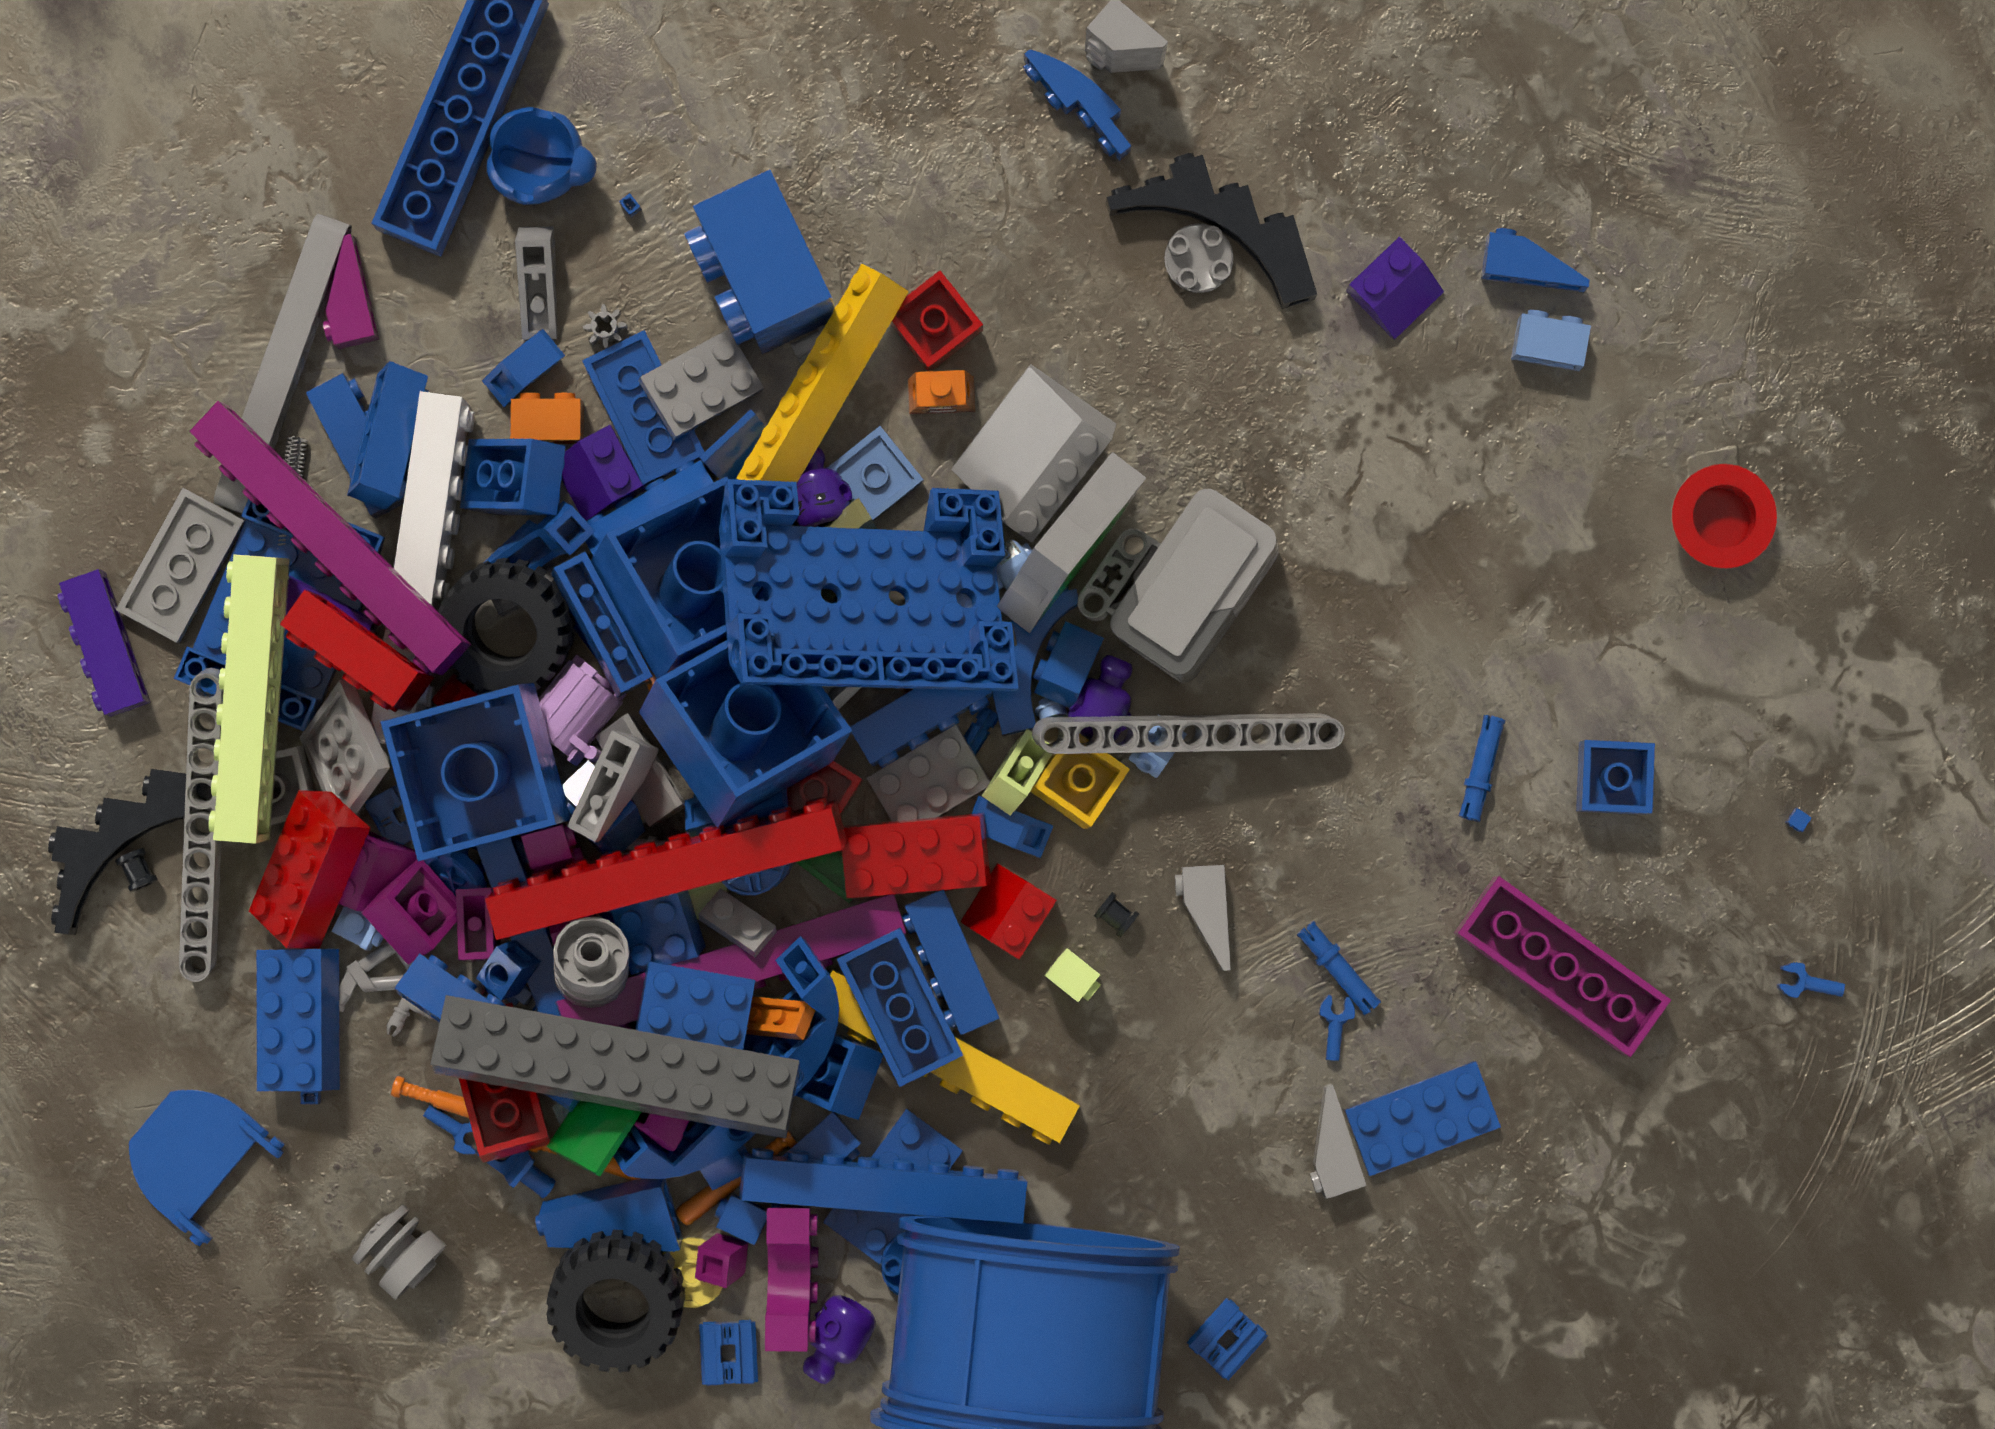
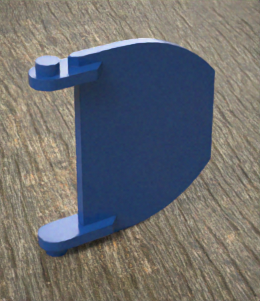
M199 1090L172 1091L167 1095L129 1141V1155L135 1179L145 1197L181 1231L186 1233L189 1230L192 1233L189 1239L200 1247L203 1242L208 1244L212 1236L192 1219L256 1141L277 1158H280L284 1153L282 1148L285 1143L276 1136L272 1139L268 1138L269 1132L238 1105L222 1096Z

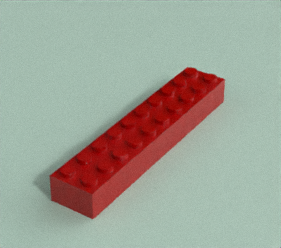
M826 796L806 801V805L802 809L793 811L792 805L772 810V814L768 815V818L759 820L757 814L738 819L737 823L730 828L725 829L724 825L717 828L716 825L703 828V832L699 833V836L690 838L689 832L671 836L668 838L669 841L664 842L665 845L656 847L655 841L635 846V850L623 856L621 850L600 855V859H597L596 863L588 864L587 860L583 859L566 864V868L561 869V872L553 873V869L548 868L532 873V876L527 878V881L519 882L518 877L500 881L497 886L492 887L493 891L485 898L495 938L498 940L843 850L847 838L836 800L827 802Z

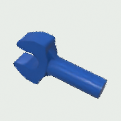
M1793 962L1780 967L1782 971L1792 972L1797 976V982L1793 986L1777 984V988L1786 996L1798 998L1800 993L1805 990L1842 997L1844 994V983L1809 976L1805 971V964Z
M1327 995L1319 1007V1015L1324 1016L1329 1023L1326 1060L1339 1061L1343 1024L1348 1019H1354L1355 1008L1350 997H1345L1343 1012L1336 1015L1331 1010L1332 996Z
M430 1104L423 1116L453 1135L455 1140L454 1150L461 1154L477 1153V1149L465 1141L466 1134L473 1132L470 1122L461 1124Z

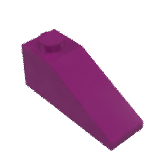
M351 234L344 235L326 308L328 321L323 322L327 341H333V344L338 349L380 340L357 241Z

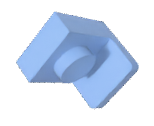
M345 906L331 931L359 945L364 950H371L373 945L378 947L384 939L362 912Z

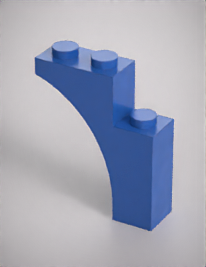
M1067 586L1030 633L1011 619L1017 644L1014 647L1019 689L1017 691H992L1002 736L1024 732L1026 729L1033 730L1036 724L1031 702V675L1038 650L1051 628L1066 613L1078 606L1077 589L1069 590Z

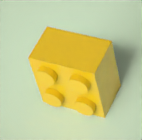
M1079 733L1080 743L1090 741ZM1108 753L1052 754L1030 792L1081 828L1086 829L1091 827L1130 769Z

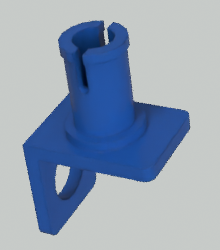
M530 1150L510 1155L504 1160L486 1162L503 1174L512 1188L520 1181L542 1199L550 1193L556 1182L533 1165L535 1159Z

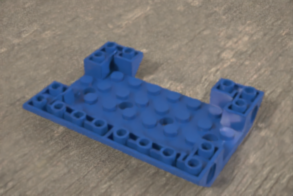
M727 479L719 525L729 663L741 684L1017 691L1019 689L1012 622H1002L1001 610L997 607L1000 597L996 566L1005 557L999 491L932 488L929 494L924 531L792 526L799 516L797 482ZM756 586L764 588L768 592L769 600L760 601L756 599L752 593V588ZM821 590H832L837 596V603L826 602L821 596ZM897 591L901 593L905 599V605H895L889 598V592ZM959 593L966 594L972 601V607H962L957 602L956 595Z

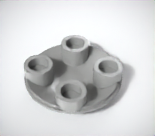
M1191 224L1178 230L1169 240L1165 249V267L1170 278L1182 289L1194 293L1209 292L1222 285L1230 275L1233 266V250L1230 242L1218 227L1206 224Z

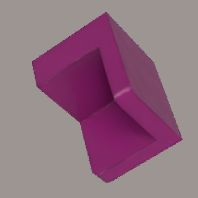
M715 1234L698 1246L695 1279L727 1288L745 1274L749 1243L724 1234Z

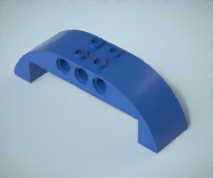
M801 936L775 961L794 987L783 999L805 1001L816 1010L804 1040L746 1034L743 1050L799 1060L800 1073L795 1095L810 1081L824 1062L833 1044L839 1017V1002L833 979L807 941ZM689 1121L681 1142L675 1151H671L658 1146L633 1125L613 1157L622 1172L630 1177L641 1179L678 1177L702 1170L721 1161L739 1149L756 1133Z

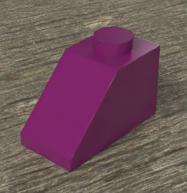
M492 888L456 889L458 960L461 962L487 961L497 946V940L485 902V898L492 892Z

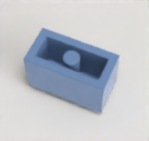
M1528 310V314L1522 313L1517 321L1511 359L1580 371L1584 367L1591 325L1582 324L1583 319L1573 316H1562V320L1548 318L1549 313L1539 310Z

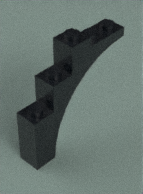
M1186 153L1174 158V163L1169 164L1168 172L1170 179L1165 180L1164 176L1153 177L1144 181L1145 186L1132 189L1131 185L1122 186L1112 190V196L1106 198L1109 216L1136 211L1168 212L1191 217L1210 226L1218 227L1222 233L1237 242L1257 262L1271 283L1281 309L1315 300L1317 296L1294 215L1285 217L1283 212L1265 217V223L1260 224L1249 186L1240 187L1239 183H1231L1220 187V193L1215 194L1203 155L1194 157V153Z
M151 769L150 776H145L142 786V795L147 796L146 803L104 797L103 804L98 805L95 815V823L99 825L98 832L57 826L56 833H51L48 844V852L52 854L51 861L65 863L64 870L60 869L57 877V890H61L59 904L54 905L51 915V923L55 925L54 933L76 935L82 909L95 882L109 863L127 846L155 828L185 819V773ZM197 784V792L201 797H212L211 787L208 784Z

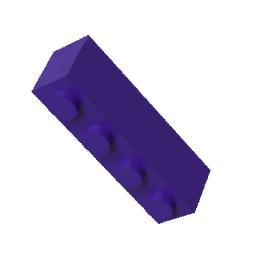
M97 569L60 582L59 585L62 592L58 593V600L64 613L69 612L73 623V625L69 626L70 635L74 644L81 646L84 658L80 659V663L86 678H92L96 691L91 692L96 709L103 711L104 715L112 717L151 703L121 614L116 610L118 605L107 573Z

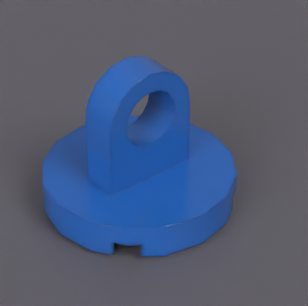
M469 848L424 860L455 896L456 889L487 888V882L483 875L485 869L482 861L479 865L475 864L468 856Z

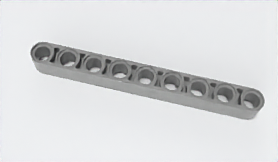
M321 214L315 216L309 229L242 419L273 449L276 446L330 295L344 235L351 234L352 231L350 224ZM222 473L215 491L214 504L243 513L248 498L242 492L246 487L238 479L233 482Z
M207 668L201 671L191 681L189 688L179 969L182 976L192 982H199L205 979L215 967L217 961L221 841L213 840L214 832H201L195 824L196 818H205L209 821L211 810L215 811L216 796L203 798L197 792L198 783H205L211 787L213 775H218L219 761L214 760L213 763L207 764L198 757V750L200 748L209 749L214 755L215 741L220 739L221 725H217L216 713L218 704H223L224 690L219 689L220 670L215 668ZM202 678H209L215 682L217 687L216 694H207L202 690ZM201 713L213 716L215 719L214 729H207L201 725L199 720ZM197 852L206 854L210 860V865L208 867H201L196 864L194 854ZM193 888H204L208 893V901L197 900L193 895ZM195 921L202 922L207 928V935L200 936L194 933L191 923ZM200 956L205 961L206 968L202 970L194 968L190 963V957Z
M1322 713L1047 717L1036 722L1032 731L1035 743L1048 753L1321 750L1336 748L1341 744L1345 735L1341 722ZM1295 723L1297 725V734L1294 738L1286 740V728ZM1329 723L1331 726L1329 736L1320 740L1319 729L1322 725ZM1227 724L1230 729L1228 737L1223 741H1218L1216 736L1218 729ZM1262 724L1264 730L1262 736L1258 740L1252 741L1251 730L1254 726ZM1159 725L1162 731L1160 738L1155 742H1149L1148 732L1154 726ZM1194 725L1196 730L1195 736L1190 741L1184 742L1182 738L1184 729ZM1121 726H1126V738L1122 742L1115 743L1113 738L1115 730ZM1052 727H1057L1059 732L1058 738L1055 742L1046 744L1044 741L1046 731ZM1085 727H1092L1093 736L1090 741L1080 743L1079 733Z

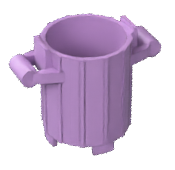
M578 655L572 661L569 660L538 698L550 743L569 756L567 760L576 767L584 757L594 764L597 763L601 751L594 746H590V743L622 705V700L627 695L624 694L618 698L616 694L613 695L614 690L608 679L599 675L598 671L584 662Z

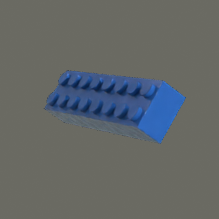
M547 0L466 1L371 224L377 231L437 256H442L490 144L492 127L502 116L549 6Z

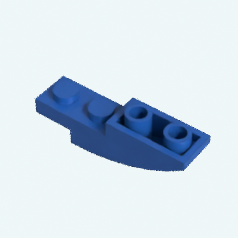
M1028 50L1024 53V62L1026 63L1023 66L1024 71L1034 83L1038 81L1042 83L1047 90L1044 96L1056 111L1061 108L1067 115L1078 107L1079 111L1076 112L1078 118L1087 129L1093 126L1100 135L1097 141L1108 156L1114 154L1120 161L1130 153V143L1113 123L1120 117L1121 109L1097 84L1080 71L1049 55L1033 50Z

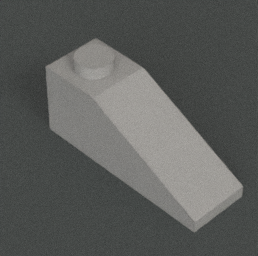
M554 226L519 227L515 239L522 340L530 339L542 329L545 330L551 339H557Z
M612 730L567 827L594 842H599L645 781L659 749L632 734Z
M1224 865L1182 867L1181 875H1175L1176 896H1182L1184 906L1221 970H1231Z
M1333 1084L1323 1087L1313 1158L1315 1172L1309 1173L1315 1192H1322L1326 1199L1367 1186Z

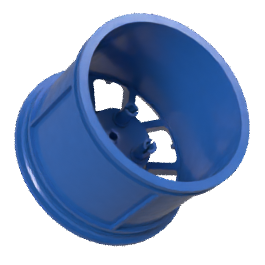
M907 1216L899 1218L898 1227L905 1229V1233L897 1235V1243L903 1246L891 1374L890 1380L882 1383V1393L887 1397L881 1399L880 1408L873 1409L870 1412L871 1423L884 1429H1162L1157 1424L1163 1421L1164 1412L1157 1408L1170 1273L1178 1271V1263L1173 1261L1172 1257L1179 1255L1180 1247L1178 1245L1119 1233L1026 1222L1020 1224L935 1216Z

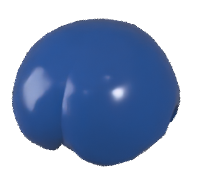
M525 107L503 115L492 127L490 133L492 152L487 160V175L494 188L513 202L522 205H537L561 197L573 186H582L590 182L595 176L597 169L596 159L582 145L577 129L563 114L534 107Z

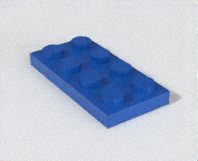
M645 330L582 360L644 486L674 472L686 462H695L700 459L699 457L704 453V449L694 429L673 440L638 381L641 376L662 365Z
M1476 1061L1344 1109L1368 1176L1501 1127Z
M906 1109L871 1158L879 1159V1164L893 1165V1160H905L914 1162V1167L928 1168V1163H941L949 1165L950 1169L963 1150L910 1110ZM833 1208L823 1223L880 1264L882 1254L888 1243L905 1230L898 1227L899 1218L915 1215Z

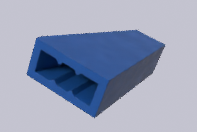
M666 1178L636 1179L543 1201L539 1215L535 1217L537 1231L540 1236H545L548 1247L573 1248L574 1243L582 1238L590 1242L593 1233L603 1231L605 1236H610L612 1230H623V1235L631 1237L633 1232L643 1234V1241L650 1243L651 1240H655L662 1245L660 1251L664 1252L679 1251L683 1239Z

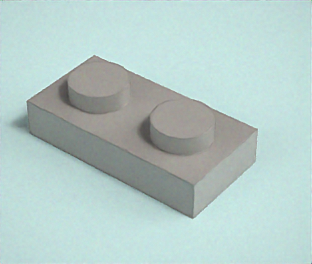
M721 888L699 913L700 921L754 958L777 932L774 924Z

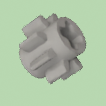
M602 304L601 312L594 314L588 311L592 319L591 324L584 325L583 329L584 331L594 333L589 340L592 345L600 340L606 349L610 347L609 342L614 340L617 342L622 341L619 335L620 330H625L628 326L624 322H617L621 315L619 309L611 314L608 312L605 304ZM601 321L606 324L610 322L613 330L610 333L606 331L600 333L601 329L598 324Z

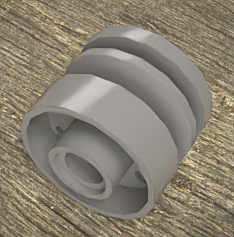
M598 917L579 918L566 925L557 936L553 949L555 984L560 993L574 1005L586 1008L601 1007L616 1000L625 989L629 975L628 942L621 929L609 920Z
M401 1205L394 1212L380 1219L361 1240L357 1252L352 1257V1260L357 1265L361 1264L369 1255L374 1258L364 1271L368 1275L381 1266L387 1270L378 1285L394 1300L398 1299L409 1287L414 1289L437 1265L435 1260L447 1246L431 1230L423 1233L416 1239L412 1233L420 1221L417 1217H414L403 1227L400 1223L410 1211L404 1205Z

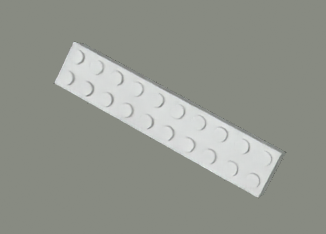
M420 391L394 569L438 611L441 602L446 598L450 590V584L445 583L447 569L452 570L454 564L455 549H451L450 544L452 535H457L459 530L460 515L455 514L457 500L461 501L463 480H460L462 466L466 464L468 448L465 445L467 432L473 431L475 412L470 410L471 406L462 397ZM385 626L383 641L413 662L415 655L407 647L404 650L399 648L388 637L391 631ZM429 685L410 712L399 709L395 713L390 709L382 708L374 702L371 722L375 727L379 743L386 744L380 722L432 707L433 702L431 699L434 697L435 688Z

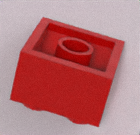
M997 863L990 874L991 883L981 888L960 922L1017 959H1020L1057 900Z

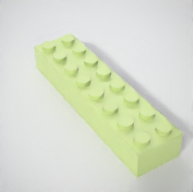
M233 554V561H229L227 565L226 578L227 582L231 583V596L225 599L224 617L229 618L228 633H223L221 643L222 654H226V666L221 668L219 674V689L224 690L223 704H218L216 713L217 725H221L220 739H216L214 745V760L219 761L218 775H213L211 783V794L216 796L215 811L211 810L209 816V831L214 832L213 840L256 844L270 840L285 628L280 623L286 616L290 559Z

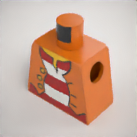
M965 370L915 372L908 379L909 414L975 412L974 376Z

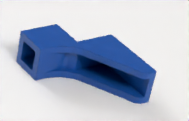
M562 501L558 505L557 516L547 515L538 525L528 520L484 562L489 561L492 564L497 559L509 558L510 563L515 564L518 559L529 562L528 568L536 570L538 566L542 567L559 555H571L595 530L572 505Z

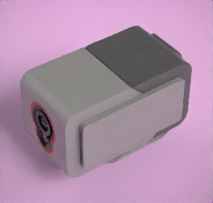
M1202 489L1193 496L1162 543H1159L1139 529L1125 530L1118 537L1078 597L1079 610L1091 621H1100L1108 615L1112 616L1110 621L1111 629L1123 645L1173 679L1184 684V682L1191 681L1198 675L1276 561L1279 554L1276 535L1268 525L1217 491ZM1133 537L1140 538L1144 542L1142 551L1136 555L1128 554L1125 551L1126 542ZM1120 567L1119 572L1122 575V579L1120 581L1114 579L1110 583L1108 589L1113 594L1109 597L1103 589L1096 587V585L1100 582L1105 587L1109 581V576L1106 572L1109 569L1115 571ZM1134 579V583L1125 595V597L1122 599V601L1118 602V600L1123 595L1131 581ZM1093 595H1099L1104 600L1103 608L1096 613L1088 612L1085 608L1087 599Z

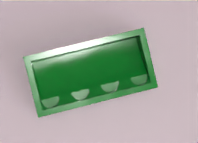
M579 1101L572 1112L569 1111L546 1147L566 1161L600 1177L642 1112Z

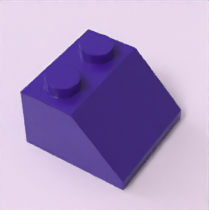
M1400 236L1361 272L1346 289V292L1393 340L1444 293L1425 262Z
M611 425L583 438L565 451V465L561 480L580 515L586 521L611 510L621 500L630 496L635 497L646 491Z

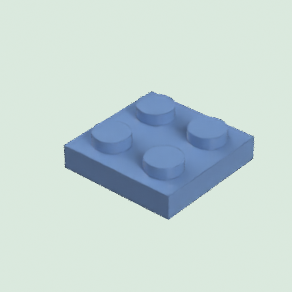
M881 426L827 467L838 472L842 476L843 481L849 484L853 495L850 501L852 502L859 498L873 521L924 481Z

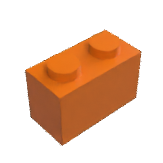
M520 393V399H511L510 439H536L555 444H576L584 438V402L581 398H575V393H555L554 399H541L540 393Z

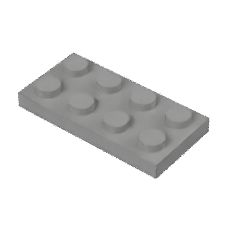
M182 488L116 610L180 644L236 542L245 521Z

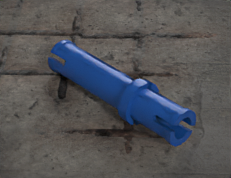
M1489 715L1483 716L1469 778H1465L1464 781L1466 790L1458 815L1461 818L1471 821L1474 819L1476 822L1481 821L1486 794L1491 792L1492 785L1489 782L1503 726L1506 721L1502 718L1495 716L1490 718Z
M1315 921L1310 922L1307 925L1308 927H1304L1298 932L1297 936L1301 938L1317 957L1315 962L1319 966L1323 965L1365 1016L1371 1012V1008H1376L1381 1003V1000L1375 996L1338 952L1341 948L1336 943L1332 944Z

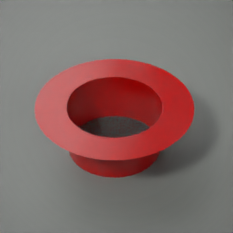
M1716 464L1698 470L1682 484L1673 503L1672 523L1681 546L1694 559L1711 567L1734 568L1751 562L1767 548L1775 532L1777 510L1769 488L1756 474L1737 465Z

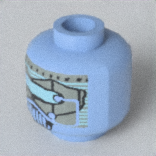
M1012 539L1004 543L1005 557L996 566L999 590L1003 587L1006 590L1009 588L1032 552L1031 547L1027 543L1021 546Z

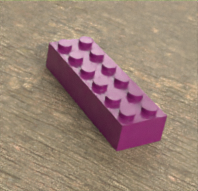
M1500 876L1492 878L1454 931V934L1625 1057L1633 1055L1671 1001L1670 998Z

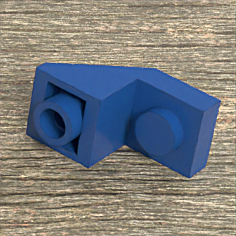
M542 329L503 359L482 382L501 405L506 407L511 404V399H516L530 384L545 376L565 355L545 330Z
M978 796L971 814L984 813L986 836L988 838L1041 858L1053 825L1016 810L1010 816L987 799Z

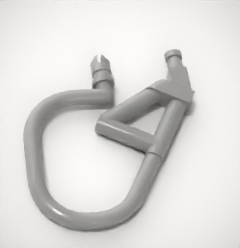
M500 939L497 940V946L500 945ZM388 942L360 961L355 960L346 967L347 971L339 986V1011L344 1012L346 1008L344 1006L353 995L357 985L360 986L363 992L395 990V986L403 975L370 978L367 973L396 953L407 970L412 963L408 965ZM476 979L475 984L477 988L475 991L483 995L485 986ZM401 998L398 1006L394 1007L393 1010L395 1011L386 1025L387 1034L390 1035L393 1025L397 1027L392 1034L393 1037L401 1032L407 1016L411 1014L409 1010L427 1018H433L404 998Z

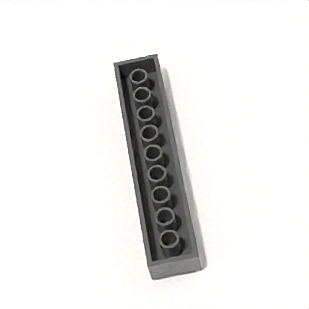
M448 995L445 997L430 1063L435 1074L780 1138H787L800 1073V1062L795 1059Z

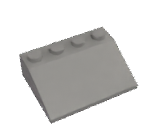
M1030 364L951 470L972 490L999 491L1002 522L1030 542H1033L1110 443L1116 423Z

